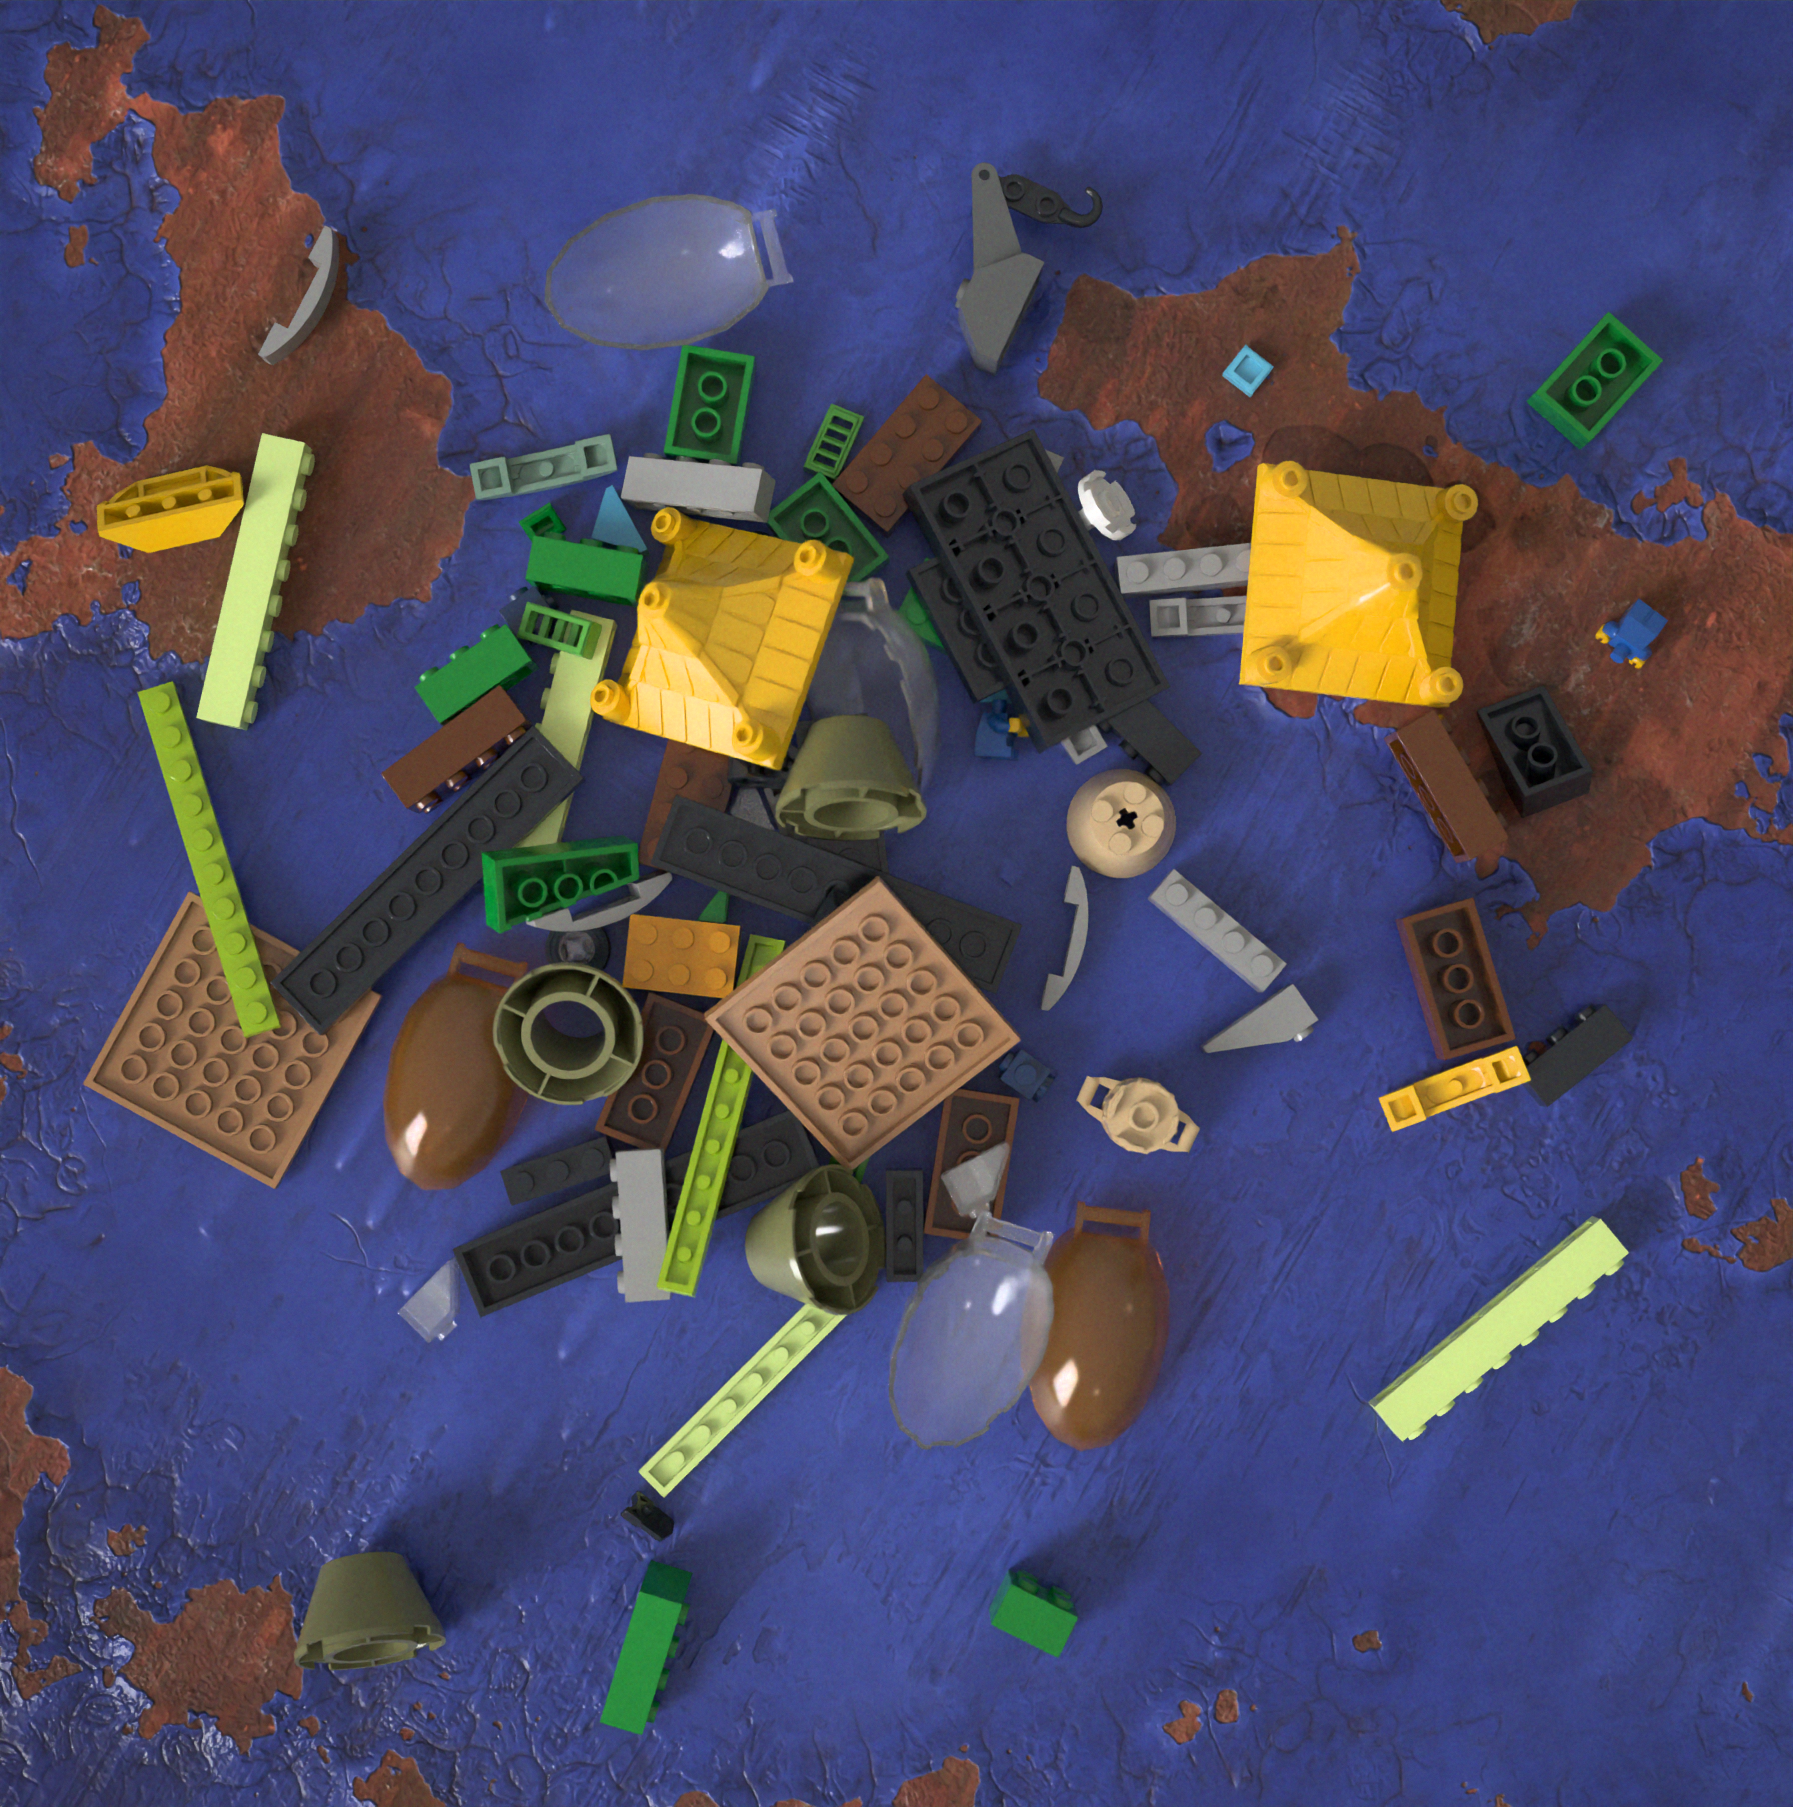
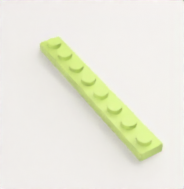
M804 1304L638 1472L664 1498L847 1315H832Z

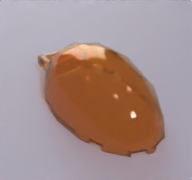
M458 942L454 949L448 972L435 978L407 1011L391 1047L382 1095L385 1140L399 1172L423 1190L454 1189L484 1170L512 1135L529 1096V1093L518 1086L504 1070V1064L493 1040L495 1015L503 996L510 987L459 972L461 962L514 977L513 984L527 973L528 962L521 961L518 964L468 949L466 944Z
M1077 1201L1074 1227L1068 1229L1054 1242L1035 1274L1024 1313V1367L1033 1405L1053 1437L1079 1451L1111 1445L1137 1421L1159 1379L1170 1334V1291L1159 1254L1148 1241L1151 1210L1143 1209L1142 1213L1087 1206L1085 1201ZM1083 1220L1140 1227L1139 1237L1082 1230Z

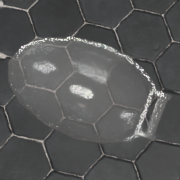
M702 194L658 196L609 212L570 238L546 271L544 302L560 327L594 345L642 351L689 345L728 330L759 305L769 288L791 283L793 279L792 275L787 274L774 220V217H777L776 209L751 214L749 210L739 204ZM759 221L774 277L769 280L765 278L752 223Z
M871 578L866 582L846 581L842 596L865 597L866 599L839 601L806 696L812 720L868 712L869 717L884 721L889 726L922 795H924L932 784L941 747L938 678L923 641L904 615L889 606L884 582L879 578Z
M982 1210L969 1238L952 1245L930 1264L907 1298L890 1356L888 1399L899 1430L915 1440L917 1446L921 1449L931 1450L932 1446L952 1445L956 1448L986 1433L990 1429L989 1424L1002 1411L1006 1413L1017 1403L1042 1363L1049 1341V1330L1054 1318L1053 1285L1043 1266L1053 1243V1233L1048 1231L1039 1233L994 1218L991 1212ZM987 1231H988V1232H991V1233H994V1234H997V1235H1000V1236H1003V1237H1006V1238H1009V1239H1012V1240H1015V1241H1018V1242H1021V1243H1024V1244L1033 1246V1247H1035V1248H1034V1250H1033V1252H1032V1251H1030V1250H1028V1249H1026V1248H1024V1247H1022V1246H1020V1245H1018V1244H1015V1243H1013V1242H1011V1241H1009V1240H1007V1239H1005V1238L986 1235V1233H987Z

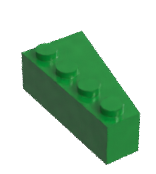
M624 835L482 852L486 924L500 934L524 921L531 922L543 917L542 914L560 907L567 908L577 904L576 901L591 895L597 896L638 880V844Z
M653 1560L650 1561L638 1594L600 1723L639 1735L643 1734L646 1722L654 1724L660 1702L653 1699L656 1690L664 1691L670 1669L664 1668L666 1657L674 1659L680 1637L674 1635L677 1624L684 1626L690 1604L685 1603L684 1599L693 1573Z

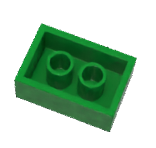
M1608 311L1526 402L1580 450L1596 436L1663 360Z
M682 344L664 447V454L667 460L676 461L677 456H685L697 460L698 463L709 464L711 459L726 461L731 466H740L757 368L755 356Z
M821 471L769 512L768 521L765 524L776 538L800 544L809 540H817L834 551L847 553L855 558L839 603L890 563L889 555Z
M544 532V537L533 536L526 580L532 587L535 586L538 590H547L548 592L638 608L639 598L646 586L649 565L644 556L638 554L639 549L634 547L617 545L616 550L602 547V542L581 538L580 544L567 541L565 535Z
M496 624L488 628L480 635L482 641L471 648L468 645L459 648L450 655V663L441 669L435 666L419 677L421 683L414 688L439 724L445 726L497 686L501 685L508 691L540 669L526 647L519 641L507 624L502 627Z

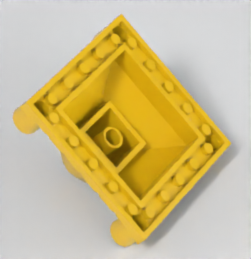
M1284 461L1277 465L1259 464L1257 468L1239 684L1448 708L1451 702L1458 699L1463 689V680L1460 674L1454 668H1451L1461 534L1463 521L1473 517L1477 511L1478 498L1475 492L1469 486L1463 484L1444 489L1304 470L1300 464L1294 461Z
M666 507L655 515L651 525L653 537L666 545L663 559L659 564L655 578L645 586L639 598L638 626L632 640V646L628 651L622 668V675L618 682L603 680L594 687L590 696L591 708L594 712L603 716L602 719L611 723L780 771L855 558L847 553L834 551L817 540H809L803 544L691 519L672 507Z

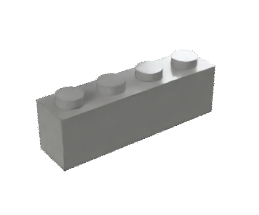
M644 453L643 457L629 456L621 499L634 509L659 512L666 507H672L687 515L767 523L776 480L764 471L765 468L755 463H743L742 467L731 466L726 461L711 459L709 464L698 463L697 460L685 456H677L676 461L665 460L663 456Z
M1251 543L1117 557L1114 563L1116 585L1124 599L1248 586Z
M1175 869L1169 871L1147 898L1257 992H1264L1287 965V963Z
M664 1147L619 1150L616 1152V1159H610L611 1181H618L619 1195L612 1198L614 1219H620L621 1233L615 1234L616 1256L623 1257V1271L617 1272L619 1294L625 1293V1302L669 1300L673 1297V1292L659 1290L656 1287L669 1241Z

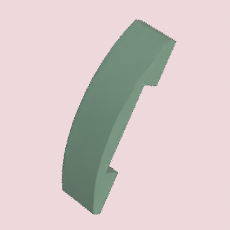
M611 434L575 441V445L507 459L504 456L469 464L475 496L478 501L555 489L619 471Z

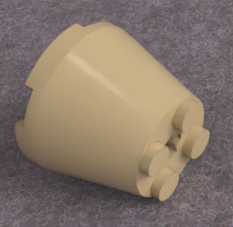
M1113 769L1093 776L1078 789L1068 809L1066 831L1073 852L1086 867L1104 876L1119 879L1130 878L1151 870L1166 856L1174 840L1176 816L1168 794L1152 778L1130 769ZM1119 812L1123 814L1135 812L1137 814V818L1132 821L1130 830L1126 825L1118 826L1116 821L1121 817Z

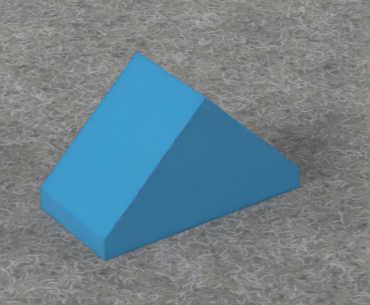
M613 485L606 488L591 537L592 540L602 542V546L615 550L617 545L634 547L639 549L638 554L643 555L644 558L647 557L650 553Z

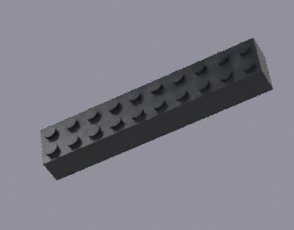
M789 1109L739 1130L715 1221L781 1194L808 1172L821 1166L806 1127ZM693 1149L664 1160L669 1237ZM618 1181L601 1186L453 1248L480 1318L622 1260L623 1257L616 1256L615 1234L621 1233L620 1219H614L612 1207L613 1196H619Z

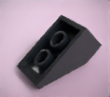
M1544 685L1477 710L1478 719L1505 789L1521 818L1589 793L1593 770Z

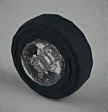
M602 927L583 931L550 930L545 942V956L549 964L578 963L603 971L611 956V942L607 932Z

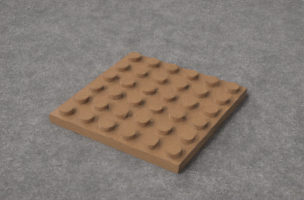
M879 876L705 1013V1020L829 1153L842 1166L851 1170L1021 1041L1020 1034Z
M189 891L83 1085L264 1184L277 1189L375 1013L383 995L371 989L324 1036H320L270 983L302 951L250 923L282 1027L245 1038L201 896Z

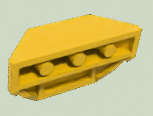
M206 465L136 481L116 493L109 501H103L97 505L98 533L102 538L147 553L220 537L244 505L242 477L240 473H230L224 469Z

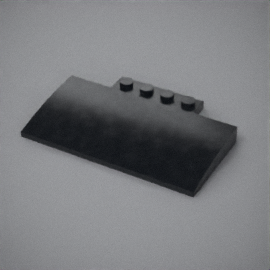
M1034 429L915 482L904 491L902 495L935 558L909 569L905 573L973 704L1005 689L1039 754L1170 688L1165 675Z

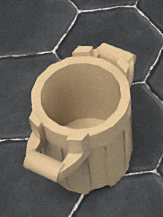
M1087 1076L1076 1099L1090 1115L1102 1123L1109 1138L1129 1152L1131 1150L1149 1154V1152L1164 1149L1171 1152L1189 1153L1200 1130V1127L1187 1114L1178 1109L1174 1099L1175 1096L1162 1087L1160 1083L1146 1078L1135 1077L1118 1081L1106 1077ZM1099 1084L1109 1088V1091L1103 1098L1101 1109L1090 1105ZM1181 1121L1186 1123L1176 1145L1170 1142L1174 1134H1177L1178 1123Z

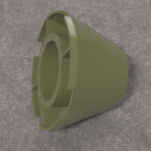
M862 715L828 717L813 723L808 728L776 805V819L782 827H785L787 822L795 826L796 834L834 841L881 838V831L898 827V832L902 833L920 824L927 812L926 801L889 726L882 720Z
M554 963L541 966L526 973L507 990L495 1015L493 1040L504 1064V1070L523 1090L547 1102L562 1105L584 1104V1101L593 1100L604 1096V1098L609 1096L630 1078L640 1060L643 1049L644 1028L635 1001L629 992L613 977L599 969L583 964ZM558 1001L582 1003L599 1016L605 1029L590 1037L576 1038L567 1036L556 1030L549 1023L543 1008Z
M824 1165L811 1170L756 1212L748 1224L745 1236V1252L749 1267L755 1278L762 1285L832 1315L853 1314L867 1306L879 1288L874 1286L879 1269H885L886 1233L880 1208L866 1183L860 1184L852 1176L853 1171L841 1165Z
M394 1552L354 1554L331 1560L321 1566L295 1649L294 1660L298 1667L310 1670L315 1669L314 1663H328L329 1670L380 1666L417 1657L416 1650L428 1645L430 1651L437 1650L446 1643V1634L401 1554Z

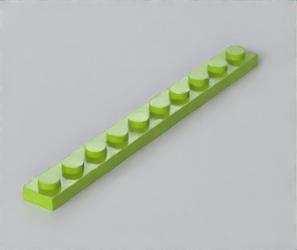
M172 681L137 692L245 1038L282 1027L176 685Z
M750 934L736 988L783 952L788 946L786 941ZM723 1038L656 1285L659 1290L695 1297L754 1075V1071Z

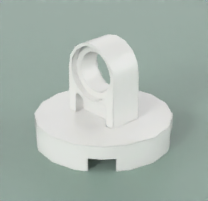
M1094 470L1079 481L1078 493L1083 509L1078 511L1088 531L1096 527L1106 537L1112 540H1122L1136 529V524H1132L1130 518L1135 515L1134 508L1129 497L1116 481L1109 484L1103 479L1106 475L1105 472Z

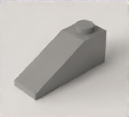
M1287 984L1199 1047L1204 1053L1285 1042L1292 1038L1299 1042L1314 1031L1311 1025L1318 1021V1018L1294 984Z

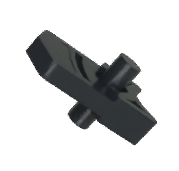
M637 1491L631 1497L632 1506L626 1507L621 1516L659 1542L670 1537L673 1533L674 1520L656 1507L653 1501L640 1491Z

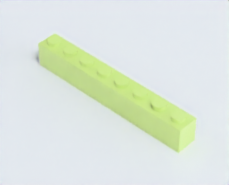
M264 433L261 435L196 718L203 721L242 730H248L249 723H254L258 703L254 702L257 687L261 688L263 686L266 676V667L262 666L265 652L269 653L271 651L274 641V632L270 631L273 617L279 616L282 607V596L279 595L282 581H287L290 572V561L287 560L289 547L296 544L298 537V525H295L298 511H302L306 503L307 492L303 489L306 475L310 476L314 468L315 456L311 454L312 449L304 442Z
M571 610V615L602 625L599 640L591 660L563 651L554 653L550 665V674H554L551 689L545 688L540 708L544 709L545 713L542 724L536 723L535 727L580 771L595 713L590 705L591 692L599 682L603 681L617 624L614 620ZM568 623L565 635L563 638V643L565 644L567 642L572 623ZM574 792L516 848L561 843Z
M1591 1216L1371 1399L1369 1404L1402 1442L1406 1438L1412 1440L1418 1437L1427 1428L1425 1423L1435 1414L1439 1417L1448 1412L1455 1404L1453 1399L1463 1391L1469 1393L1477 1388L1483 1381L1481 1376L1492 1367L1494 1370L1498 1369L1508 1362L1511 1358L1510 1352L1519 1344L1525 1346L1532 1342L1540 1333L1537 1329L1548 1320L1552 1323L1561 1318L1568 1310L1566 1305L1576 1297L1582 1299L1591 1293L1596 1287L1594 1282L1604 1273L1606 1276H1609L1616 1272L1624 1264L1622 1258L1629 1252L1600 1218Z

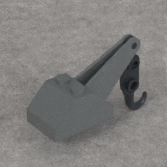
M982 162L973 168L971 174L974 273L971 280L963 279L956 294L957 301L955 307L959 308L958 322L975 368L995 377L1040 283L1044 261L1025 252L1022 253L1008 208L1042 224H1067L1075 228H1085L1098 221L1102 215L1103 204L1097 191L1087 187L1085 192L1091 197L1093 207L1089 213L1081 215L1074 212L1056 192L1017 174L1000 177L993 165Z

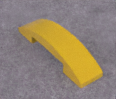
M1516 1045L1401 1087L1379 1097V1101L1390 1128L1394 1132L1426 1120L1427 1117L1488 1094L1498 1093L1528 1082L1531 1078Z

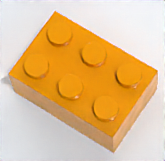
M632 914L630 915L622 986L625 988L724 998L736 989L742 927Z

